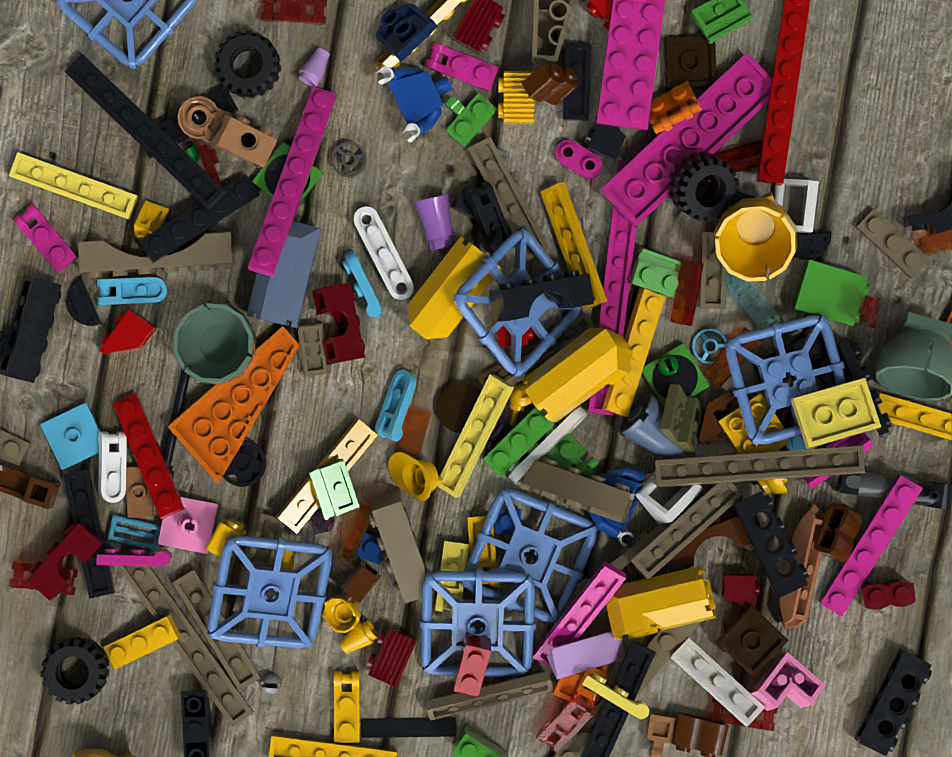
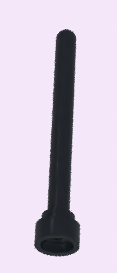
M181 369L169 425L183 411L190 376L184 373L186 369ZM168 428L163 456L171 476L174 478L175 471H173L171 463L177 437Z

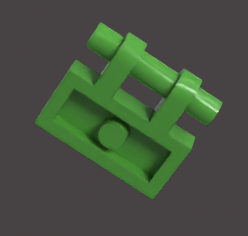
M570 433L545 456L547 459L558 462L557 468L566 470L567 466L573 467L576 465L582 471L580 476H587L588 478L594 473L593 469L599 464L593 456L586 463L581 459L588 451Z

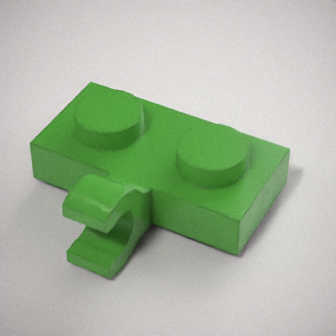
M479 92L466 107L454 96H451L445 105L457 114L458 117L445 132L465 148L498 109Z

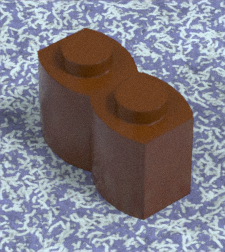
M548 62L543 63L522 82L524 89L531 99L537 102L546 101L552 105H558L580 84L577 80V73L571 67L558 66L555 63L551 64Z
M833 502L825 513L824 526L816 536L815 550L830 559L845 563L852 553L853 539L858 535L862 527V515L848 506Z
M361 561L342 584V595L351 603L355 601L361 603L378 582L381 575L366 562Z
M678 712L672 744L676 745L675 749L690 753L691 749L701 751L700 755L704 757L722 756L729 725L721 721Z

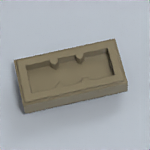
M323 323L298 326L304 377L330 374L322 340H325Z

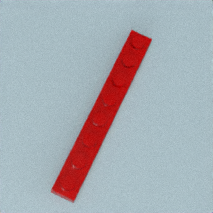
M783 0L757 182L779 186L784 184L810 0Z

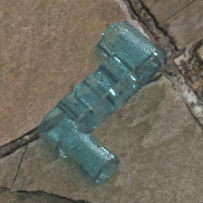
M726 274V285H728L734 297L759 328L768 326V318L775 319L774 322H784L783 317L779 315L753 281H745L738 277V285L733 284L736 276ZM749 291L754 298L760 297L758 301L760 306L758 308L753 306L749 308L751 304L749 298L745 295L741 298L740 295Z

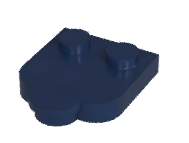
M408 3L401 6L398 10L391 9L383 15L381 19L382 25L377 30L376 38L384 48L402 62L418 45L431 35L438 25L416 5Z

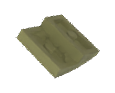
M670 384L660 430L678 448L690 455H695L704 409L697 398H687L679 384Z

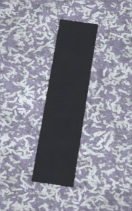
M430 718L361 719V738L456 737V718H439L431 721Z

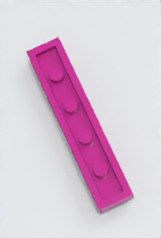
M604 561L535 648L533 658L551 668L547 659L550 650L576 642L625 581L626 573Z

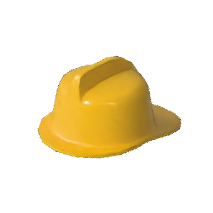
M396 452L389 459L388 470L393 482L418 501L427 500L431 492L443 481L438 475L434 464L428 460H416L403 452Z

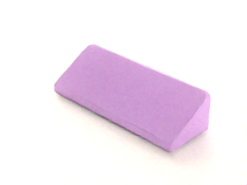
M612 631L553 648L547 655L556 679L620 661L625 657L622 640L613 639Z

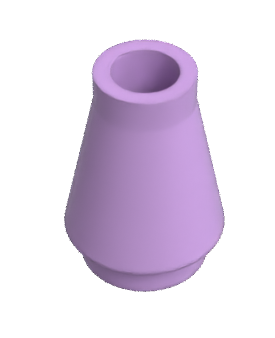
M317 47L312 56L299 70V80L311 87H317L319 83H322L330 54L326 50Z

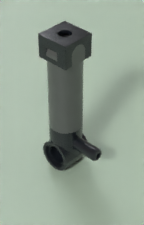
M870 471L839 475L836 492L884 499L898 476ZM908 478L923 488L913 504L944 510L952 509L951 484Z

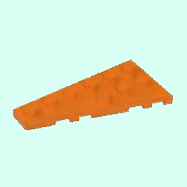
M283 326L255 350V355H252L254 359L243 375L225 384L213 386L167 426L217 484L221 481L300 346Z

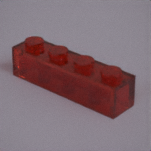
M681 260L678 287L675 292L670 322L692 326L704 263Z

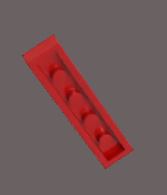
M135 393L113 403L159 518L164 519L184 510L185 507L139 396Z

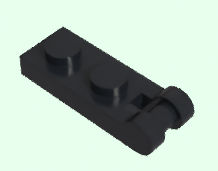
M488 181L479 184L477 189L471 188L466 190L464 196L472 208L488 252L491 255L511 233L493 187ZM481 197H484L486 201L483 205L480 200Z

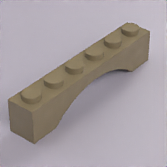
M231 232L204 234L196 243L188 248L165 256L153 264L148 257L127 254L104 240L78 242L80 273L87 274V278H101L103 273L112 272L114 277L128 276V271H138V275L153 274V269H163V273H178L179 268L189 267V272L204 271V266H214V270L229 269L230 264H235L234 234Z

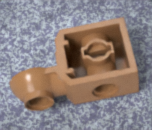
M197 96L184 101L179 108L178 123L185 134L189 137L202 139L258 168L265 167L277 142V139L272 137L273 132L261 126L254 129L249 126V120L239 115H234L233 118L230 117V112L218 108L208 98ZM196 110L202 111L205 115V121L201 125H196L192 121V114ZM245 133L251 138V143L248 147H244L241 143V137Z

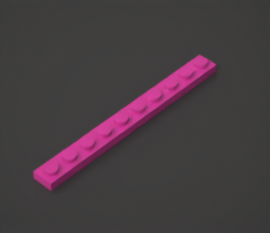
M619 160V161H618L617 174H618L630 161ZM613 205L603 283L607 302L601 304L598 328L607 329L623 336L636 228ZM609 384L590 397L588 413L614 416V413L602 409Z

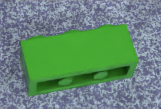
M534 407L482 458L500 478L555 425L554 422L549 421L545 417L546 414L542 410L539 411Z

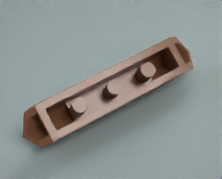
M814 503L800 517L792 535V542L798 553L794 557L798 565H804L809 578L806 579L808 585L779 598L780 617L785 630L800 626L807 621L821 559V553L814 548L815 539L820 529L824 526L825 513ZM788 561L784 574L790 570V563Z

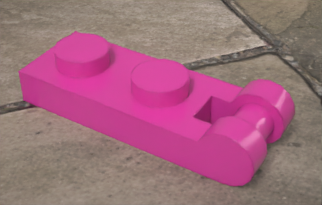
M432 43L430 48L432 53L430 58L426 59L424 67L488 92L491 91L499 67L452 50L441 44ZM441 55L448 57L446 66L439 63Z
M31 202L26 207L27 210L21 215L17 214L12 220L54 270L60 273L76 260L78 256L40 210ZM34 217L38 223L31 228L27 222Z
M105 548L104 553L97 554L96 565L161 567L170 563L172 554L166 549L160 550L155 554H145V549H130V553H119L120 549Z

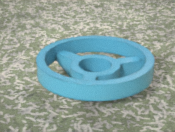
M704 329L697 333L693 339V354L702 363H717L726 355L725 343L727 340L716 329ZM713 331L718 333L722 337L724 344H718L716 340L708 339L703 332ZM699 335L704 340L702 344L704 351L702 358L695 351V342ZM708 341L714 343L715 348L713 351L706 349L705 346ZM718 348H724L720 358L715 361H705L708 354L715 353Z

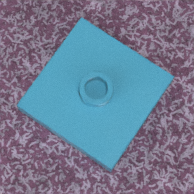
M87 402L40 424L62 470L99 453L98 433L101 430Z

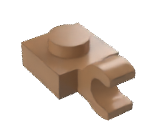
M650 713L646 739L653 740L650 757H662L664 743L672 744L676 718Z

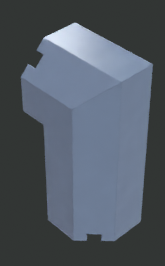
M297 222L292 223L274 276L271 277L258 272L256 274L247 316L254 318L256 313V318L286 326H289L291 321V327L298 328L322 231L321 228Z

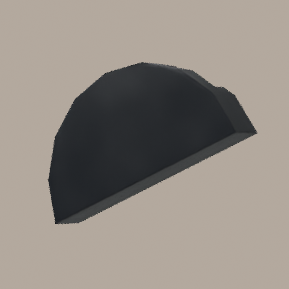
M832 231L797 236V249L793 257L798 260H811L821 256L831 242Z
M83 278L78 279L71 285L66 298L69 314L82 325L92 327L103 325Z

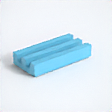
M113 515L107 540L158 551L159 545L157 541L161 525ZM118 521L156 530V533L152 534L117 526L116 524ZM118 531L154 539L153 544L115 536L114 533Z

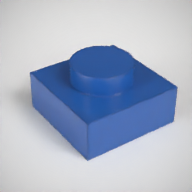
M501 508L495 521L494 534L511 535L514 529L513 522L508 510ZM515 509L521 522V509Z
M365 532L356 556L380 565L386 550H380L376 535Z

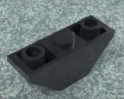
M207 690L181 691L184 757H211L213 739L212 713Z

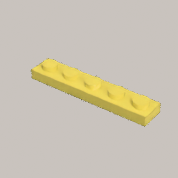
M19 152L16 154L9 174L12 178L128 220L131 218L138 196Z
M495 374L489 375L440 474L443 481L438 487L454 498L461 496L514 389L513 385Z

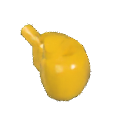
M523 382L513 385L514 389L510 395L509 408L513 409L510 425L516 426L519 411L524 412L526 405L532 403L524 390L526 384Z

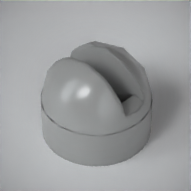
M274 673L266 674L261 680V689L266 694H275L281 688V679ZM264 682L277 683V687L264 686Z

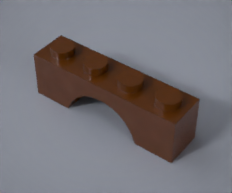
M0 464V492L45 509L54 507L61 483Z
M735 510L732 511L733 516L724 519L723 515L719 516L666 563L667 572L672 573L693 567L698 547L711 537H728L741 548L750 545L751 542ZM755 515L754 523L761 527L757 515Z

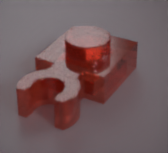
M207 144L198 146L197 149L205 171L223 187L216 164L220 162L215 148L210 149V146Z

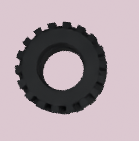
M246 30V33H241V31L235 32V36L231 37L229 35L226 37L227 41L224 44L221 42L219 45L220 50L215 54L216 63L214 64L217 76L231 93L237 94L239 97L245 98V96H248L249 98H255L256 95L262 96L266 94L265 91L271 90L274 87V82H277L279 79L278 74L281 72L280 57L271 41L263 37L262 34L258 32L255 34ZM255 51L263 60L260 72L252 78H240L233 69L235 59L242 52Z
M700 151L699 154L692 152L689 158L687 156L682 157V163L680 165L676 163L674 165L675 172H670L669 175L672 181L668 183V189L671 190L668 194L670 199L673 200V204L698 221L703 219L708 222L712 221V217L716 220L721 218V213L725 212L730 204L734 205L736 202L733 199L734 195L739 193V190L736 188L739 185V179L735 177L737 175L735 170L727 162L705 151ZM711 175L709 189L702 196L696 197L695 191L698 183L704 177Z
M80 637L64 640L54 646L46 654L47 657L41 665L44 666L43 670L40 671L41 677H44L45 680L42 682L43 686L49 688L47 693L50 696L54 694L56 696L55 700L58 702L66 701L65 704L69 705L73 703L81 704L92 699L105 686L106 678L109 676L110 670H107L109 661L104 658L106 655L104 650L100 651L98 649L99 645L97 643H90V639L84 638L82 640ZM74 656L86 663L89 675L84 684L75 685L65 679L62 665L66 658Z

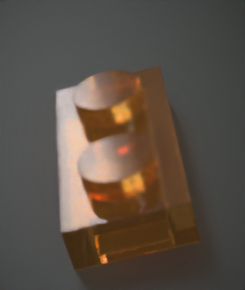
M411 407L408 408L401 427L403 435L397 441L394 453L403 452L419 460L431 413Z

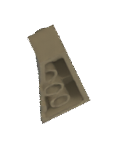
M533 0L531 65H542L545 62L557 64L575 0Z
M543 458L542 462L534 460L519 488L539 493L544 497L559 500L573 507L584 509L624 524L635 494L629 493L630 487L616 482L614 487L604 484L605 478L591 474L590 479L580 476L581 470L567 466L566 470L557 468L558 462Z
M398 487L371 504L372 512L368 513L372 527H378L380 536H377L380 550H386L388 559H385V564L389 574L394 573L396 582H393L396 595L397 597L402 596L404 603H408L422 598L424 576L428 571L423 556L419 553V545L414 531L411 530L412 526L407 509L403 507L402 494Z

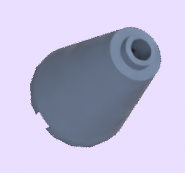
M647 394L640 398L631 407L633 412L629 418H622L617 431L623 437L665 459H681L686 456L687 453L674 445L660 430L664 409L653 395Z

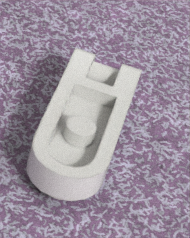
M100 431L98 433L99 495L105 501L115 503L123 499L126 492L127 437L124 431H116L115 434ZM109 444H116V451H109Z

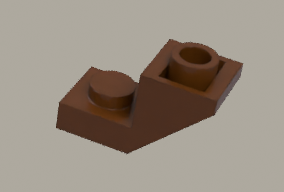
M726 391L705 404L698 438L700 444L706 441L707 445L721 438L719 433L723 431V428L713 412L717 411L718 414H721L732 407L729 402L734 400L730 391Z

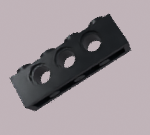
M760 491L733 504L732 506L777 597L781 598L808 585L806 581L809 578L807 570L803 564L798 565L794 557L798 554L791 540L787 542L783 534L786 528L780 517L775 518L771 510L775 506L769 494L764 495ZM757 513H764L767 516L768 521L764 527H758L754 523V517ZM769 536H775L779 541V546L774 551L766 547L765 542ZM781 559H786L790 563V570L786 574H781L777 569V563Z
M899 648L855 737L858 743L884 756H887L888 752H892L898 742L896 736L899 730L904 729L909 720L907 714L911 706L914 707L919 701L921 695L919 690L923 683L926 684L932 674V670H930L931 664ZM906 674H911V684L903 687L901 685L902 677ZM900 697V706L897 709H890L891 699ZM883 720H888L890 723L888 730L879 732V723Z

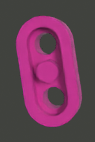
M564 140L557 145L555 157L561 165L585 179H593L600 174L602 161L596 154L572 140ZM570 148L573 151V155L566 157L563 154V150ZM587 161L593 162L594 169L587 170L585 163Z

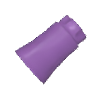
M449 194L414 202L420 214L431 250L454 245Z

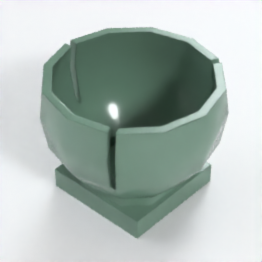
M207 302L186 312L174 331L173 352L181 369H186L184 373L195 380L205 384H225L243 375L254 359L252 355H255L256 334L246 315L228 303Z
M908 312L896 328L894 337L882 347L877 360V382L888 391L913 399L942 400V398L946 399L951 396L952 345L950 342L952 341V324Z

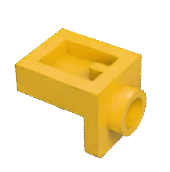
M145 200L134 224V237L140 241L164 226L169 215V209Z

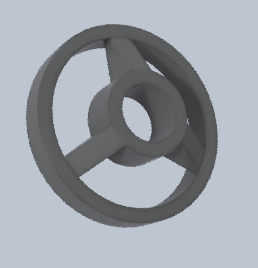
M343 142L334 149L331 163L339 175L351 178L363 172L367 164V156L359 144ZM354 145L362 151V154L355 156L352 152L344 153L340 147ZM336 152L342 156L341 160L345 166L344 174L334 164ZM348 155L354 157V162L350 165L344 161ZM364 158L362 168L357 173L348 175L349 169L356 165L357 160Z

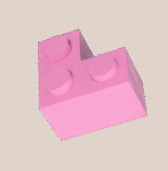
M786 652L774 659L749 693L765 706L764 709L766 711L778 708L786 696L800 708H804L814 703L826 685L792 655Z

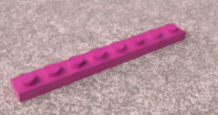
M312 87L251 256L248 270L271 277L274 276L335 105L336 93Z

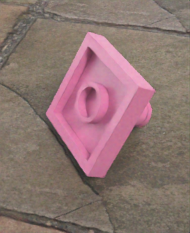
M180 496L185 509L162 519L157 544L208 554V550L205 547L212 536L218 503Z

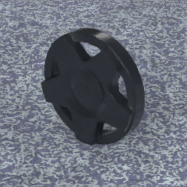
M244 440L243 443L247 445L243 449L238 450L223 476L227 482L234 486L247 487L253 485L265 473L267 466L265 453L257 443L251 440ZM257 450L261 455L262 461L255 457ZM252 473H259L255 479L250 481ZM229 475H237L239 482L232 480Z

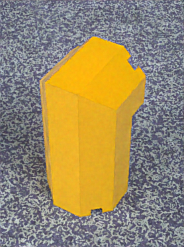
M463 237L457 240L407 305L409 326L426 340L448 338L461 322L464 316L459 311L456 301H453V296L487 256L470 242L465 246L463 244L465 242ZM488 272L467 295L480 296L493 280L490 273ZM467 302V304H468V306H469L470 308H471V307L473 306V304H474V303Z
M589 328L523 378L522 381L526 384L524 390L534 406L539 411L545 409L548 412L545 417L549 421L556 423L605 385H614L629 374L630 358L632 359L633 351L622 335L603 328Z
M697 566L651 577L648 580L642 579L621 584L606 603L613 639L623 640L622 635L628 634L629 639L658 633V629L663 631L716 618V613L712 611V609H715V602L709 579L704 580L703 574L707 573L705 567Z

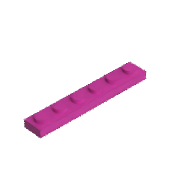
M901 474L898 475L855 543L850 557L842 564L820 599L821 605L843 616L922 491V486Z

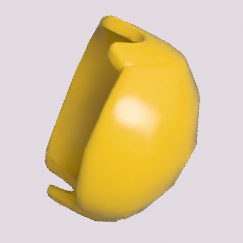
M338 594L324 602L323 605L325 607L322 617L327 621L330 628L336 632L347 633L357 627L361 617V610L357 601L351 603L342 594Z

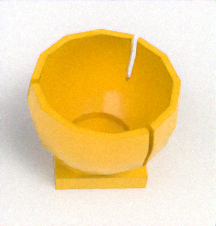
M772 192L756 198L742 199L729 206L723 212L714 230L716 256L728 273L745 281H767V267H769V278L772 279L787 269L797 249L796 226L783 206L775 203Z

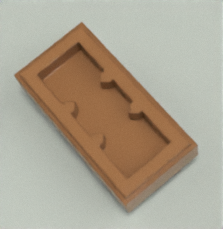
M126 467L128 518L154 517V503L139 467Z

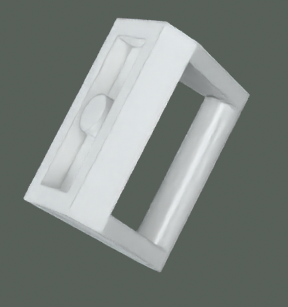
M784 179L782 186L775 185L773 197L775 203L783 205L785 185L804 187L800 225L795 226L796 232L810 234L813 232L819 181Z
M655 474L636 493V497L660 525L672 522L703 488L701 485L680 486L681 489L664 506H661L649 496L657 487Z

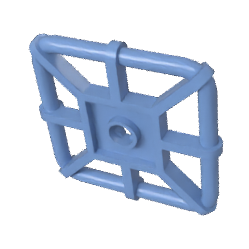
M123 0L55 1L62 12L88 34V38L92 42L96 41L120 63L129 66L130 69H137V66L144 63L168 35L171 36L174 33L173 29L198 0H185L166 23L151 11L159 0H127L126 2ZM98 2L108 12L94 27L70 6V3ZM147 16L160 27V30L136 55L134 28ZM114 18L127 29L128 55L102 34L103 30Z
M519 228L490 256H486L482 260V264L459 287L457 293L453 296V301H456L459 311L479 335L478 340L482 344H486L503 368L513 377H520L548 348H553L557 343L556 340L578 318L582 307L558 308L556 302L549 301L544 294H541L533 302L529 317L511 321L492 322L485 328L468 306L467 302L484 303L491 309L490 296L467 295L488 272L497 284L513 282L514 286L521 285L520 280L531 278L525 270L526 243L545 267L535 278L536 282L542 281L543 275L557 274L558 277L564 276L559 270V264L556 261H552L537 239L526 228ZM515 246L514 270L505 278L498 269L497 263ZM548 308L570 310L550 333H547L538 321L539 317ZM503 325L511 335L510 358L493 338L494 334ZM531 327L541 342L521 362L522 335Z
M822 314L820 316L810 315L783 323L773 322L768 327L738 334L731 339H727L725 343L726 358L735 388L733 394L738 399L745 429L751 439L750 442L755 445L769 444L795 436L802 437L791 400L817 392L818 387L815 376L833 372L836 386L846 383L843 373L845 366L843 362H840L832 328L827 321V317ZM813 325L800 350L786 354L781 337L782 333ZM821 330L831 365L813 370L808 352ZM772 336L777 356L763 360L743 348L740 344ZM736 353L757 365L762 381L761 384L745 388ZM786 372L794 377L791 387H789L788 383H783L782 379L786 377ZM764 390L768 408L756 428L747 394ZM791 406L796 426L764 434L776 410Z
M504 487L499 489L500 492L491 504L481 531H478L475 536L477 540L464 571H475L486 543L505 549L499 565L485 572H519L526 575L530 574L534 578V586L540 588L549 611L546 612L534 607V618L555 624L568 608L576 585L584 576L582 572L595 543L598 528L596 524H593L587 518L555 506V502L550 500L545 502L521 491ZM511 499L543 511V516L537 530L521 525ZM503 502L514 525L508 543L489 536ZM552 515L583 528L561 539L544 534ZM586 537L573 569L556 563L563 546ZM534 549V554L537 558L535 560L531 559L529 563L525 562L526 557L524 553ZM553 569L570 576L557 608H555L546 586ZM461 581L463 588H467L475 594L476 582ZM482 586V597L486 599L500 600L504 596V594ZM517 596L504 609L509 611L514 609L524 613V602L517 600Z
M245 535L229 536L222 549L217 579L213 582L212 586L214 594L208 619L207 634L211 639L255 644L256 647L263 648L264 645L288 648L311 647L317 635L323 603L327 601V594L325 593L333 553L330 547L317 543L285 540L284 537L272 539ZM240 546L275 549L272 567L254 566ZM284 550L316 554L295 570L280 568ZM233 551L248 569L245 586L226 584ZM321 564L316 591L313 593L299 592L300 578ZM273 588L277 593L268 599L265 591ZM224 594L243 595L241 609L218 624ZM296 601L313 603L307 633L302 630L293 618ZM246 617L261 618L257 634L227 631ZM270 619L287 621L300 638L267 635Z
M476 569V571H429L424 576L425 580L422 586V618L419 619V627L421 628L422 670L426 674L455 675L457 666L440 664L456 650L462 649L466 633L491 638V651H498L514 666H487L484 676L518 677L526 676L530 673L533 659V633L536 630V621H534L535 586L533 583L534 578L530 574L526 575L519 572H485L483 569ZM439 581L476 582L475 599H457ZM482 582L518 583L500 600H482ZM433 588L453 607L452 620L432 618ZM525 590L524 620L504 621V608ZM475 620H480L485 626H481L480 630H475V626L471 625V623L475 622ZM432 629H451L452 642L431 659ZM503 631H523L522 661L503 644Z

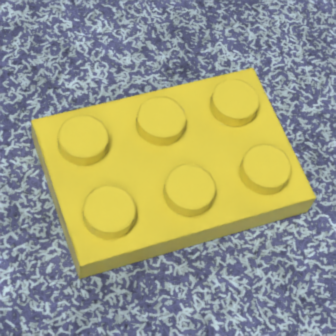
M865 378L791 400L806 449L881 427Z

